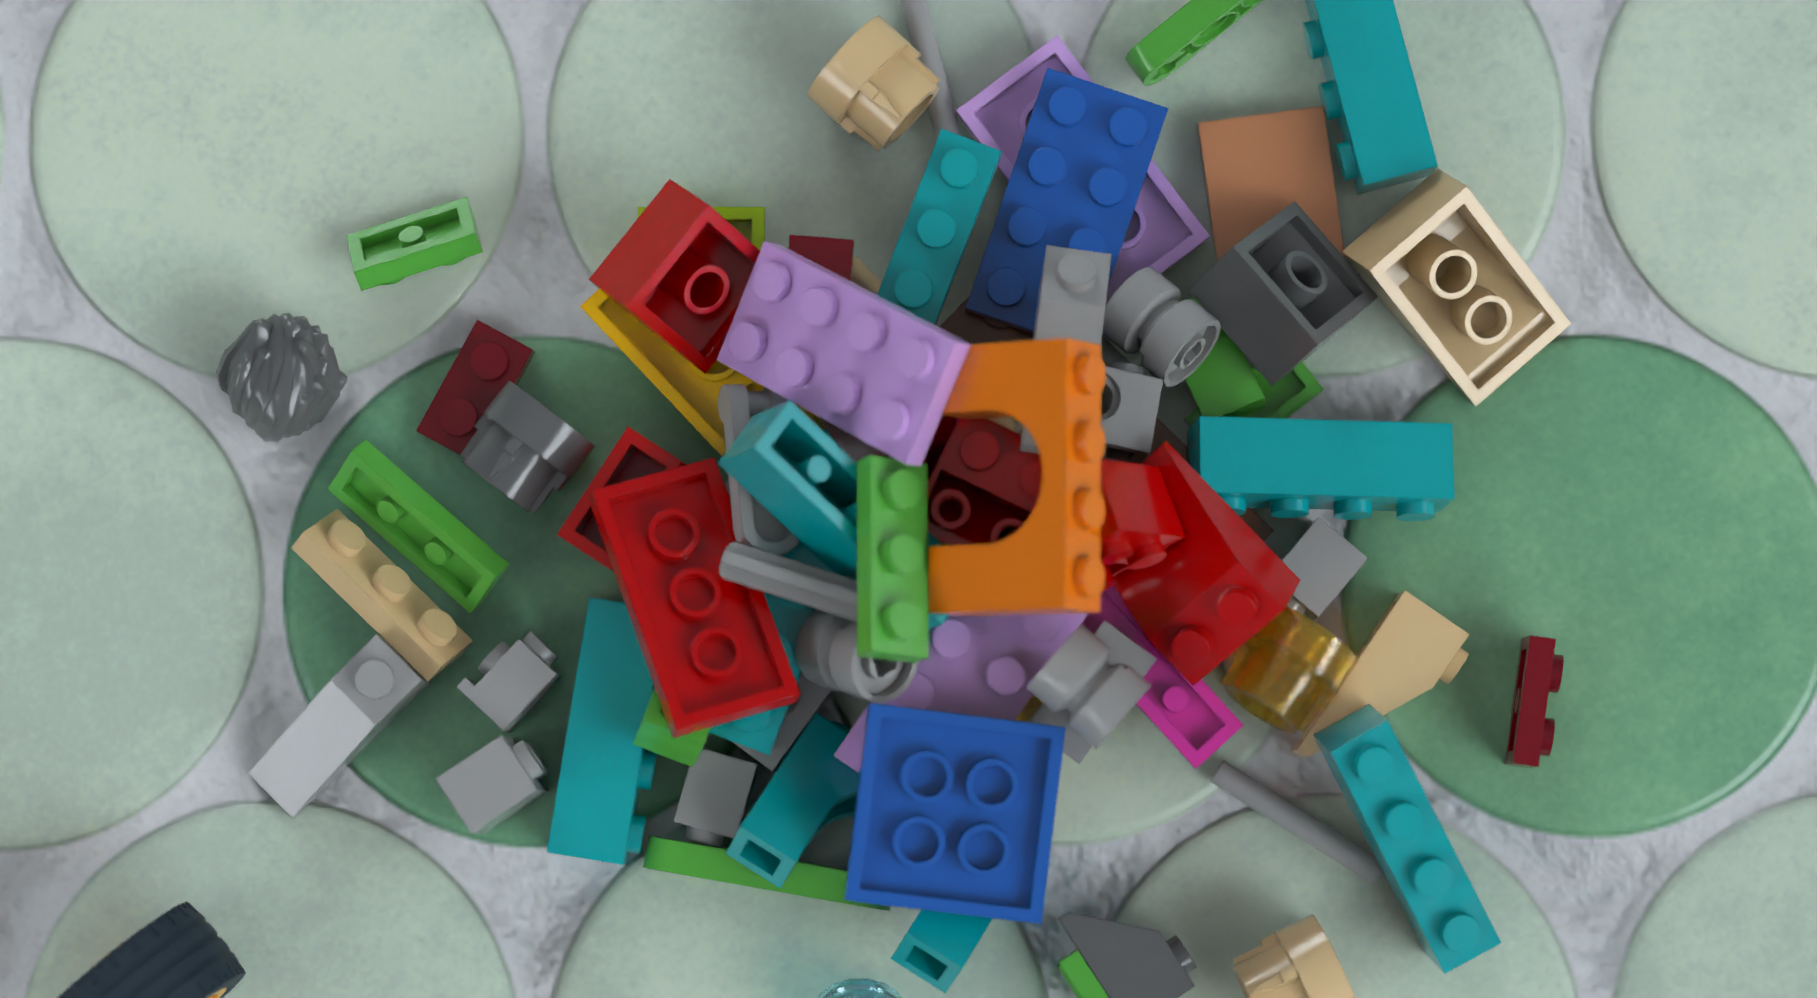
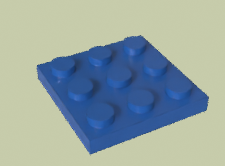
M868 702L844 900L1041 924L1066 727Z

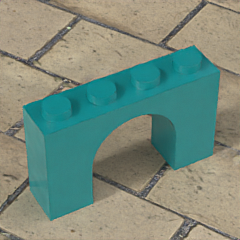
M815 713L741 824L726 852L728 856L781 888L812 839L821 829L834 821L854 817L859 773L833 756L850 732V728L839 722L829 721ZM920 910L890 959L946 993L966 964L993 918Z

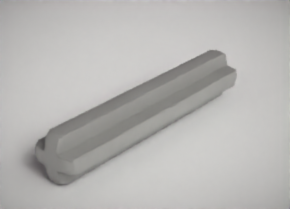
M738 542L730 543L724 551L719 571L723 579L857 622V580Z

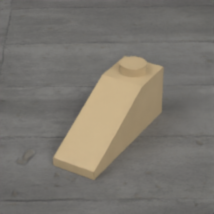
M1406 590L1398 593L1292 749V752L1300 758H1308L1320 751V748L1313 734L1368 704L1381 715H1385L1430 690L1438 680L1448 685L1469 655L1468 652L1461 648L1469 633Z

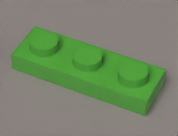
M366 439L350 452L328 487V490L470 614L486 600L510 565Z
M873 455L857 461V656L916 663L929 658L927 464L922 463L921 467L906 465L897 459Z

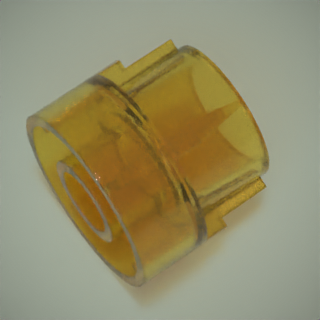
M1286 607L1285 610L1233 653L1237 658L1221 684L1226 686L1225 690L1228 695L1250 714L1282 732L1296 734L1298 729L1302 732L1306 730L1321 707L1326 710L1356 664L1357 658L1341 640L1305 615Z

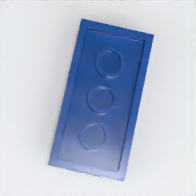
M1047 68L966 305V312L1033 334L1038 291L1047 245L1111 254L1109 286L1168 111L1167 107Z

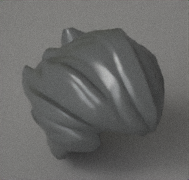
M283 313L280 316L273 314L266 320L263 318L253 320L237 340L224 350L216 370L219 386L222 391L228 394L233 413L245 419L246 425L253 429L264 442L272 441L276 443L283 438L299 436L304 431H309L315 424L321 423L339 398L340 392L348 379L345 373L339 370L334 349L329 344L328 334L321 333L319 325L311 326L305 316L294 318L290 313Z

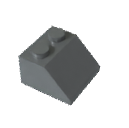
M1296 201L1234 245L1188 289L1203 308L1220 322L1221 328L1244 353L1249 364L1258 370L1271 386L1300 365L1378 298L1376 293Z

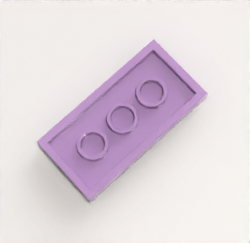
M1058 35L956 110L957 117L976 142L1002 151L997 170L1007 183L1009 182L1047 68L1094 83ZM1152 159L1108 286L1106 304L1125 280L1135 272L1145 267H1153L1160 274H1164L1210 239L1208 232Z
M764 241L717 361L791 400L793 403L906 465L921 467L971 344L780 244Z
M1088 614L968 617L949 615L941 626L928 629L929 658L918 662L916 673L909 687L898 698L879 704L1016 720L1033 696L1026 687L1082 624ZM868 706L833 755L858 773L860 772Z

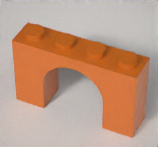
M1070 338L972 344L970 346L942 416L965 420L1002 417L1016 418L1031 433L1038 447L1042 462V485L1037 504L1031 516L1018 531L1008 538L991 544L929 546L928 613L963 617L1100 613V594L1105 584L1104 567L1100 561L1101 525L1105 518V503L1101 494V458L1104 455L1106 444L1105 434L1101 426V391L1105 385L1106 371L1101 359L1100 344Z

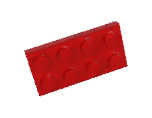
M715 458L592 490L589 502L672 737H679L796 703L800 696V691L764 592L725 580L719 574L722 555L730 543L736 542L733 531L731 502Z

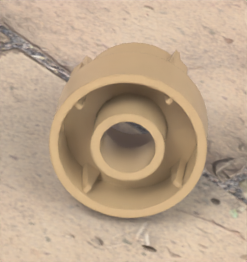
M876 16L862 26L837 51L816 77L808 90L807 96L850 135L856 132L874 149L879 151L881 148L886 149L892 145L920 117L940 89L937 84L940 79L918 59L921 53L881 16Z
M1313 914L1275 931L1274 934L1261 939L1260 946L1233 959L1235 962L1233 968L1246 998H1355L1338 957L1323 928Z

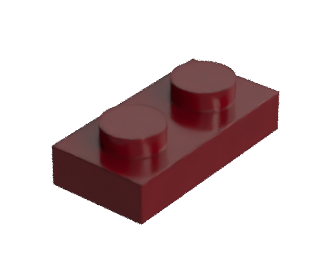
M477 320L416 431L460 455L478 431L474 426L483 416L484 411L508 380L518 385L535 351Z
M1532 635L1521 638L1504 765L1535 768L1539 767L1540 756H1550L1554 740L1555 720L1553 718H1546L1549 692L1558 693L1564 663L1563 655L1554 654L1556 639Z

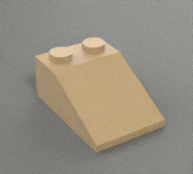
M1436 169L1342 251L1363 280L1376 293L1379 300L1475 407L1572 324L1469 188L1440 169Z

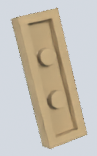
M338 508L305 530L291 547L425 680L430 681L461 657L473 642L449 614L442 611L410 580L404 570L396 566L365 536L361 528L351 522Z

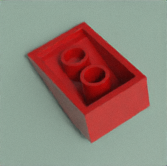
M1164 441L1139 464L1159 466L1186 538L1165 548L1167 556L1160 562L1138 570L1128 568L1113 576L1115 582L1114 587L1147 639L1194 686L1285 610L1300 579L1167 441Z

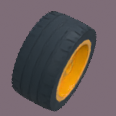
M183 902L133 934L84 973L58 998H224L240 982L246 972L235 954L231 953L225 941L218 937V933L212 925L205 921V917L189 902Z

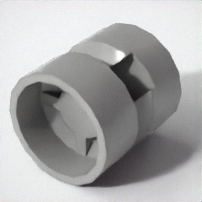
M1145 267L1125 280L1106 304L1102 334L1126 354H1134L1140 351L1143 354L1141 366L1154 377L1163 379L1165 386L1173 387L1188 378L1204 362L1220 335L1221 324L1194 300L1186 299L1180 302L1181 292L1179 288L1153 267Z
M816 609L805 620L798 633L796 656L798 666L805 678L816 685L838 692H845L850 696L872 703H887L898 698L909 687L917 670L918 662L910 663L857 656V622Z
M1081 624L1043 666L1026 689L1053 712L1067 708L1071 712L1069 725L1090 745L1097 749L1152 685L1124 662L1113 666L1107 662L1109 647Z

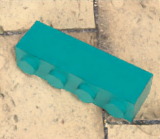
M1305 0L1310 21L1302 23L1304 40L1311 60L1321 58L1327 81L1319 83V94L1327 120L1337 118L1343 142L1335 144V153L1343 180L1353 179L1357 195L1431 175L1438 167L1393 0Z
M791 400L754 415L718 464L835 574L857 580V463ZM929 531L928 564L929 546H943ZM928 613V629L941 626L949 615Z
M1199 416L1187 431L1188 464L1238 516L1245 514L1246 508H1270V515L1277 518H1299L1309 515V509L1333 510V516L1343 520L1369 518L1372 516V511H1396V518L1398 520L1426 521L1435 518V512H1440L1455 499L1452 423Z
M589 597L547 853L628 865L630 852L641 854L647 816L638 815L636 812L640 789H652L657 753L647 751V749L633 744L653 692L654 684L626 604L623 602Z
M1368 704L1313 734L1425 954L1446 974L1499 945L1501 941L1388 720Z

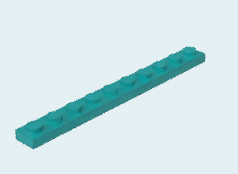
M941 128L877 296L936 326L1002 156V151ZM825 428L824 433L834 441L828 430ZM801 541L798 542L795 548L783 556L834 573ZM764 592L798 685L802 675L796 656L798 633L805 620L816 609ZM790 704L713 726L709 733L771 756Z

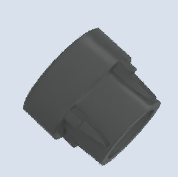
M508 380L474 426L478 431L459 456L464 459L462 462L524 510L527 512L531 510L536 513L555 489L560 491L566 482L571 479L595 446L551 410Z

